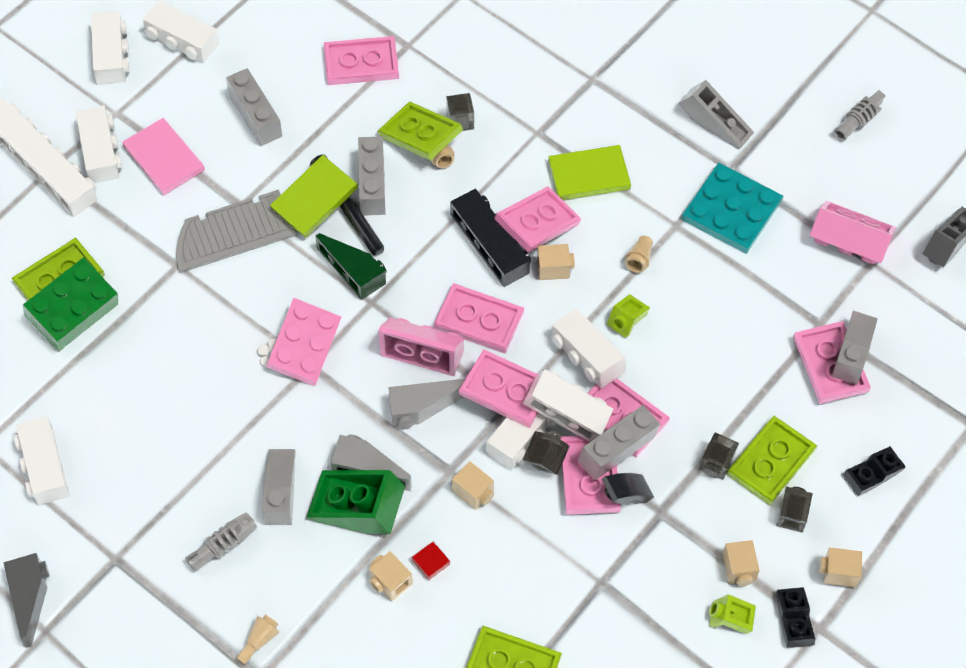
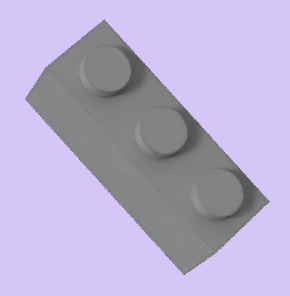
M246 68L227 76L226 81L229 95L260 146L283 137L280 119L249 69Z
M383 136L358 137L360 211L364 216L386 215Z
M642 405L585 445L577 462L596 481L653 440L661 424Z

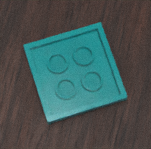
M718 162L682 214L681 220L747 254L781 204L784 196Z

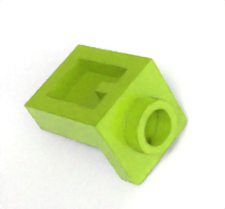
M629 294L614 305L607 321V326L627 338L631 334L634 325L647 316L650 307Z
M727 594L713 601L709 610V615L711 616L709 626L716 628L725 625L748 634L753 631L756 605Z

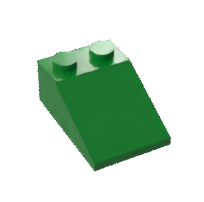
M322 470L306 518L311 521L366 534H391L405 485L391 470Z

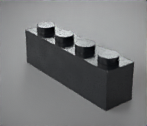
M475 188L450 201V215L502 286L506 287L530 274L531 257L525 249L522 250L518 242L494 219L497 213H494L490 208L487 197L485 195L481 196Z

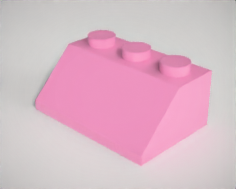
M826 200L818 212L810 236L815 238L814 241L824 246L832 244L837 246L838 251L844 254L852 255V253L862 256L861 259L863 261L876 264V262L882 263L897 227Z
M389 317L379 328L381 356L455 377L464 352L463 337L453 332L445 333L435 330L428 325L412 324L402 318L394 319Z

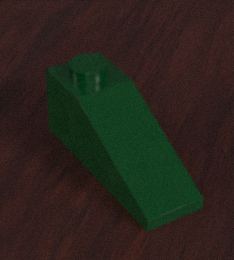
M321 233L315 235L317 250L361 300L386 285L387 270L380 260L376 261L370 253Z

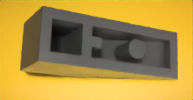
M962 206L935 230L922 253L931 263L944 268L966 243V208Z
M37 553L3 562L20 639L26 648L32 646L48 588L45 578L50 577L46 561L41 562Z

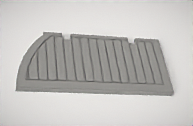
M279 189L259 195L261 201L256 203L250 198L206 212L207 218L200 220L199 215L184 219L185 223L178 236L176 248L180 273L297 236L295 229L270 207L281 195Z

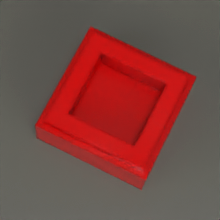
M434 541L412 556V562L428 580H431L450 565V560Z

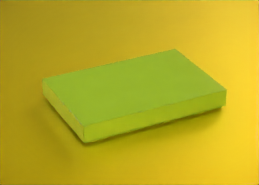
M409 101L377 132L379 136H383V139L431 161L463 131L460 123Z
M620 145L548 156L555 190L562 200L631 190V182Z
M322 155L270 207L306 239L359 187L353 179Z
M75 237L11 279L24 297L29 300L83 257L102 277L105 276V273Z
M774 415L730 467L727 475L771 506L815 452L818 445Z
M482 625L466 668H558L562 653Z

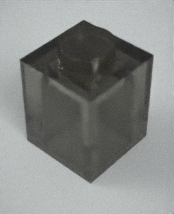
M470 93L446 96L447 118L460 123L463 131L474 130V108Z
M547 430L546 433L535 431L523 461L539 471L558 475L570 445L562 441V436L554 431Z
M714 432L702 456L699 470L711 478L724 480L736 456L739 442Z
M786 486L776 526L803 533L813 493L807 492L801 487Z

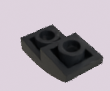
M891 446L870 455L867 461L847 469L843 477L857 496H860L902 472L906 466Z
M619 473L602 478L606 487L604 488L605 494L612 502L627 505L633 500L647 503L654 498L642 474Z
M804 587L778 589L776 591L777 603L786 647L815 645L816 638L809 617L810 606Z

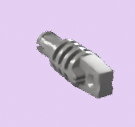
M878 90L870 98L865 96L846 114V120L835 128L834 135L839 140L845 141L855 130L862 129L882 110L879 106L884 101L883 99L886 95Z
M245 512L227 522L225 527H220L218 532H213L211 537H206L205 544L186 556L185 559L196 572L214 557L221 558L223 553H228L230 548L236 547L235 544H240L257 528V525L253 518Z

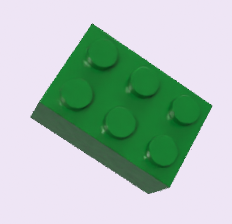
M83 257L23 304L24 316L60 352L118 305V293Z

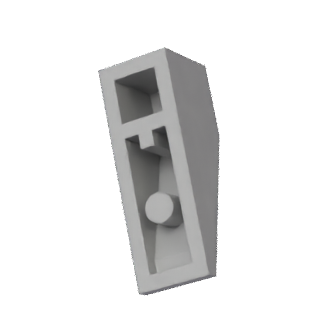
M707 80L692 87L678 103L695 122L737 149L742 148L755 133Z
M852 311L832 377L855 385L858 384L878 318Z
M465 379L388 387L392 427L409 428L420 424L464 397L459 395V389Z
M352 434L347 436L339 435L331 461L332 470H391L405 485L404 490L411 491V475L361 437Z
M295 449L268 450L262 505L265 525H292Z

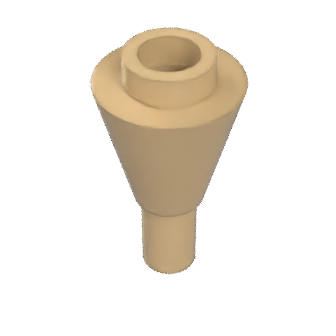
M266 614L263 618L257 615L247 639V644L237 656V659L246 665L256 650H259L280 633L276 629L279 624Z

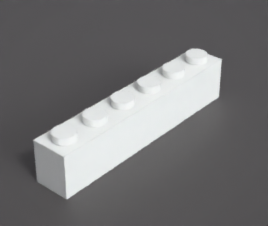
M1 98L0 144L73 217L98 200L95 193L97 189L95 183L89 177L84 178L79 167L74 162L69 163L63 151L59 147L54 148L47 135L43 132L39 133L34 123L28 117L25 119L14 103L9 104L4 98Z

